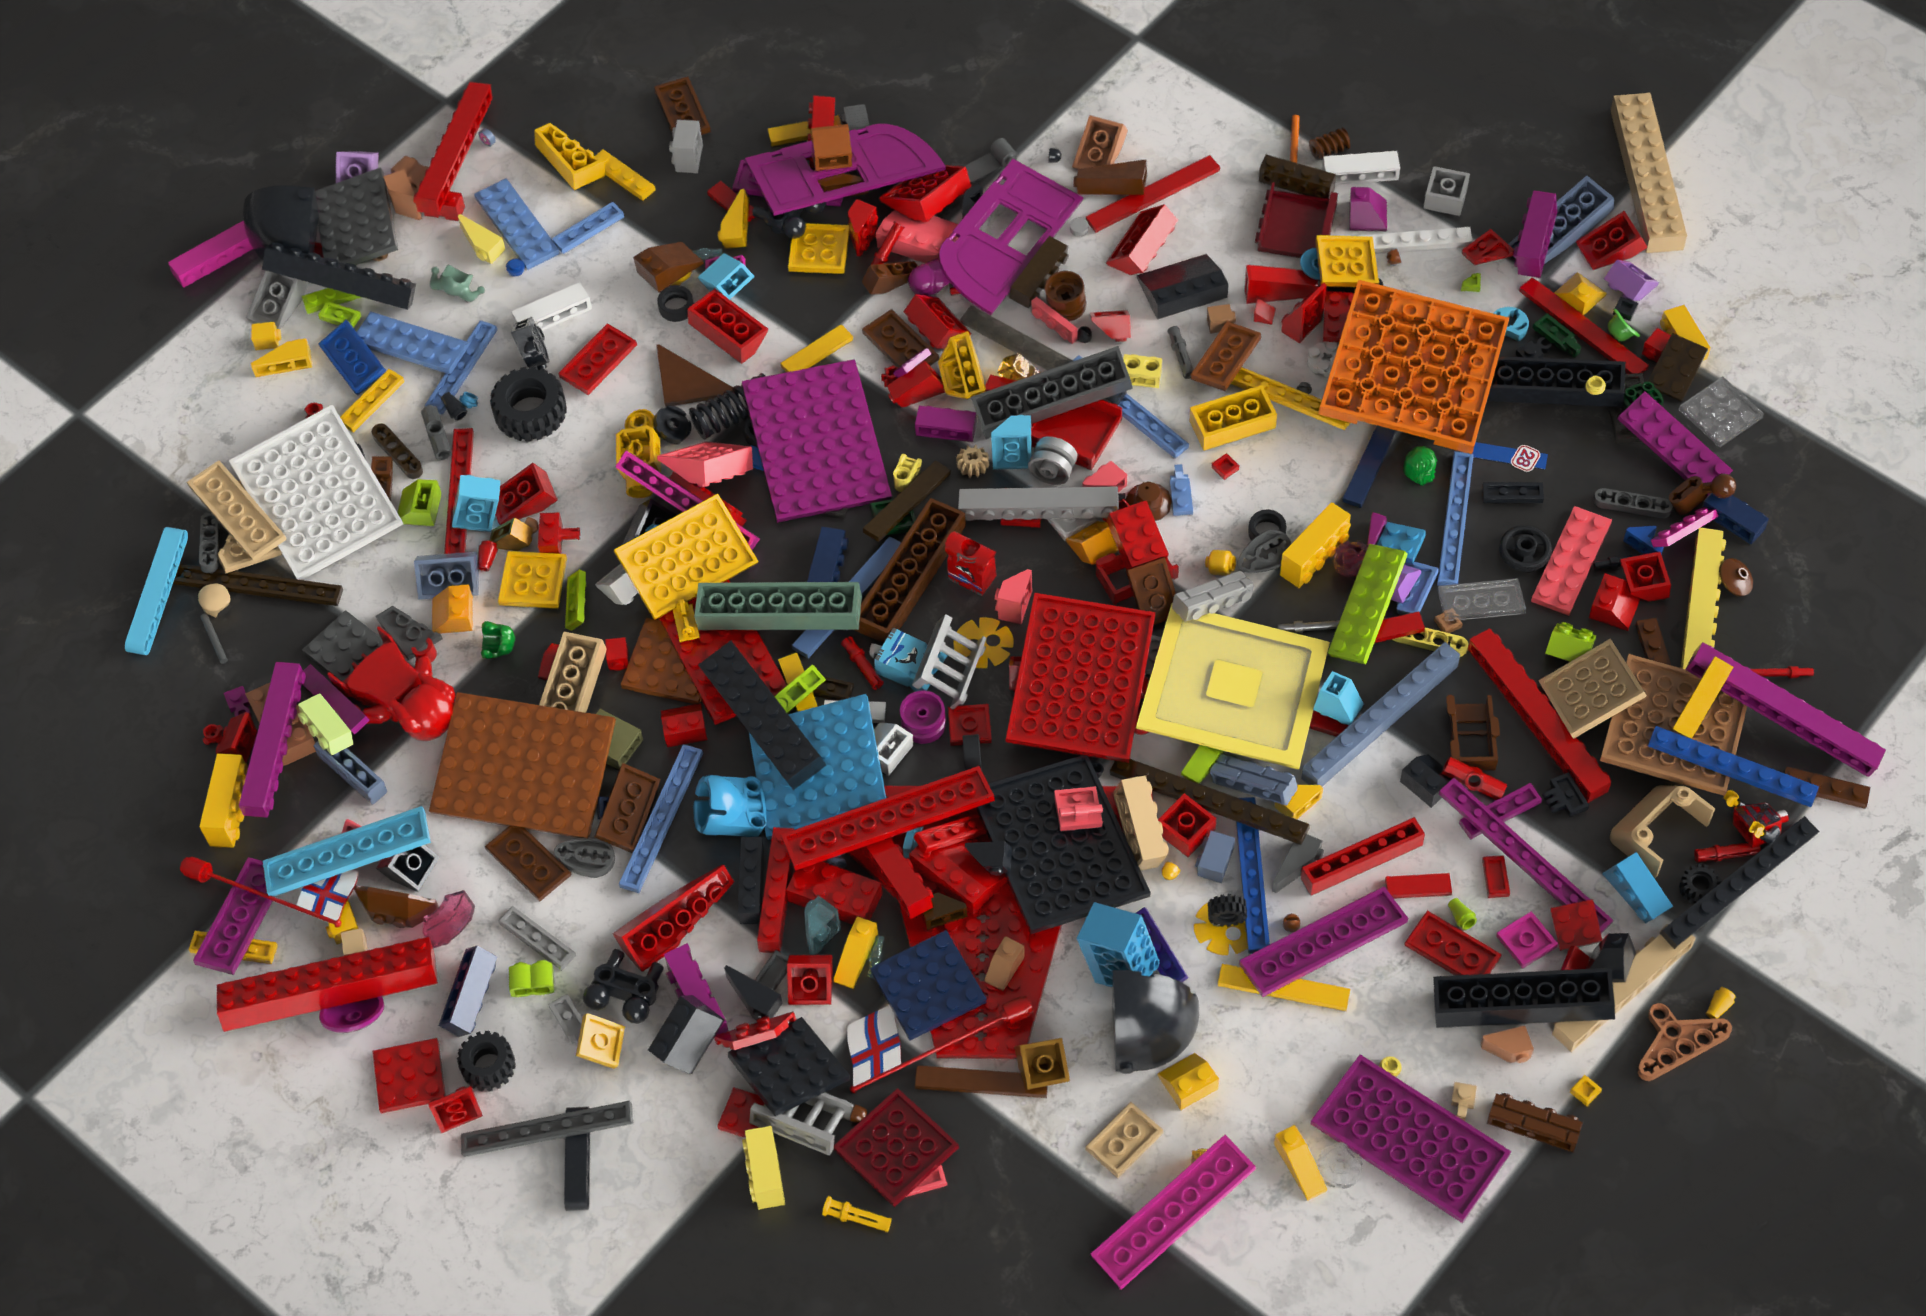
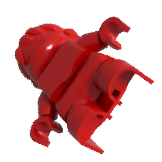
M378 626L377 630L383 644L368 656L363 653L361 655L363 661L359 665L353 662L354 670L344 681H340L330 672L327 674L331 683L345 697H353L363 705L369 706L361 711L369 719V722L366 724H382L389 719L394 722L399 721L402 729L412 738L419 741L437 739L449 728L455 703V692L451 685L443 680L432 677L431 662L435 660L437 651L429 637L425 641L427 645L425 650L417 651L416 647L411 648L416 659L415 667L413 668L405 661L391 635Z

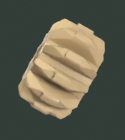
M967 445L966 450L961 449L960 454H957V468L961 470L962 475L968 474L969 478L972 475L979 477V473L985 474L986 469L989 467V455L983 447L978 449L977 445L973 448Z

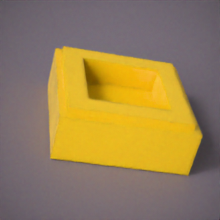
M1584 1075L1570 1089V1093L1584 1105L1588 1106L1601 1092L1602 1088Z

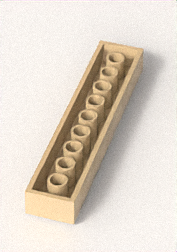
M1640 93L1614 96L1611 114L1642 239L1648 247L1645 251L1646 253L1684 250L1687 233L1651 94Z

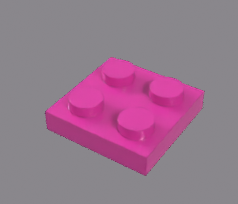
M1532 911L1496 934V937L1522 969L1558 946L1556 940Z

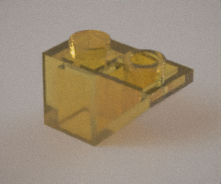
M1016 353L1003 359L997 373L1004 378L1018 381L1041 372L1020 353Z

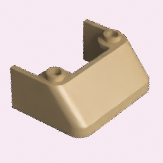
M1656 786L1611 831L1610 841L1628 857L1637 852L1655 878L1659 874L1663 859L1648 848L1653 840V833L1647 826L1672 802L1682 807L1706 827L1712 819L1715 808L1688 787Z

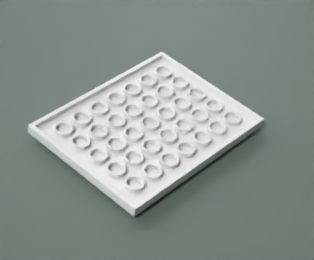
M333 405L229 460L247 493L285 535L287 540L279 544L278 547L297 580H303L403 525L400 516Z

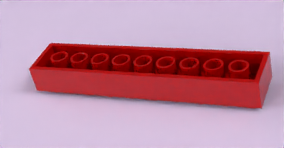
M430 937L217 984V1015L224 1032L438 984L435 953Z

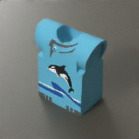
M893 628L875 657V671L878 675L907 687L910 686L913 691H927L930 684H924L919 690L912 686L927 644ZM940 652L938 658L943 663L947 655ZM932 669L931 673L934 675L938 669Z

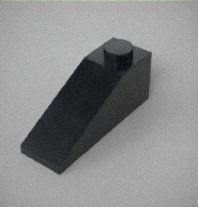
M726 965L724 968L726 978L751 1014V1017L756 1021L762 1017L773 1018L783 1004L781 994Z

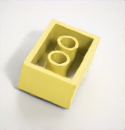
M772 1126L746 1130V1139H742V1144L746 1157L745 1163L752 1202H757L758 1209L785 1205Z

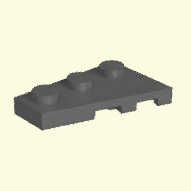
M394 606L376 615L377 621L391 635L408 660L414 657L412 647H416L417 651H423L427 648L425 641L428 637L432 640L433 644L443 639L441 634L431 631L426 625L416 622L411 616Z

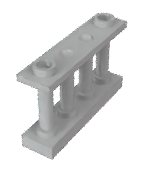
M945 614L935 625L912 686L918 690L924 684L934 686L953 697L950 708L955 709L967 699L968 694H966L979 657L983 655L986 649L984 644L987 638L983 636L974 643L952 630L950 626L952 617ZM948 636L972 650L969 658L946 646L944 642L945 637ZM942 652L965 665L963 674L939 661L938 654ZM936 668L959 681L957 690L934 678L931 673L932 669Z
M823 1093L804 1102L813 1106L804 1122L792 1118L799 1105L776 1117L765 1104L761 1106L754 1103L751 1107L749 1123L760 1128L772 1126L773 1133L830 1156L834 1148L835 1137L832 1133L841 1118L850 1121L854 1104ZM821 1110L833 1114L824 1130L812 1127Z

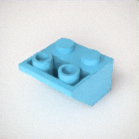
M723 253L697 278L710 292L716 289L728 299H731L755 276L742 262Z
M1332 671L1320 689L1313 710L1323 716L1338 720L1341 724L1350 726L1360 713L1364 703L1352 680Z

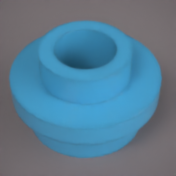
M464 392L459 398L467 408L477 407L478 397L472 393Z

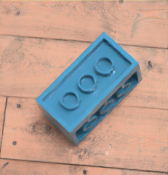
M1093 903L1077 936V941L1095 983L1113 988V970L1141 971L1142 976L1150 977L1153 971H1156L1158 968L1159 958L1142 915Z

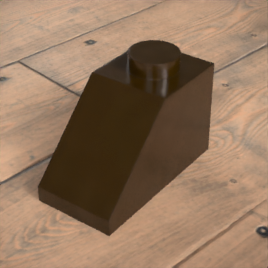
M938 892L934 893L931 899L933 908L921 914L927 930L968 917L965 903Z

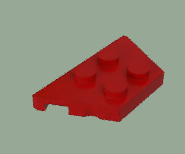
M794 1011L770 1019L769 1017H762L756 1023L750 1025L743 1023L736 1026L734 1030L717 1034L714 1039L716 1045L722 1043L723 1047L737 1050L778 1037L782 1031L789 1027V1022L796 1021Z

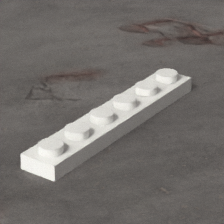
M1470 227L1358 235L1373 237L1375 254L1388 253L1394 249H1398V252L1466 247L1473 242Z

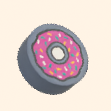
M483 128L478 132L480 140L486 146L491 147L496 142L495 136L490 130Z

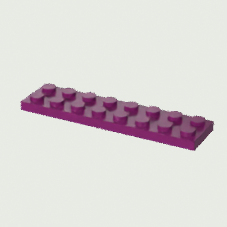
M1384 886L1241 959L1239 965L1260 995L1264 997L1408 923V917Z

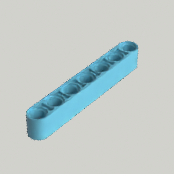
M165 527L126 638V652L148 655L151 650L187 543L188 533L186 530Z

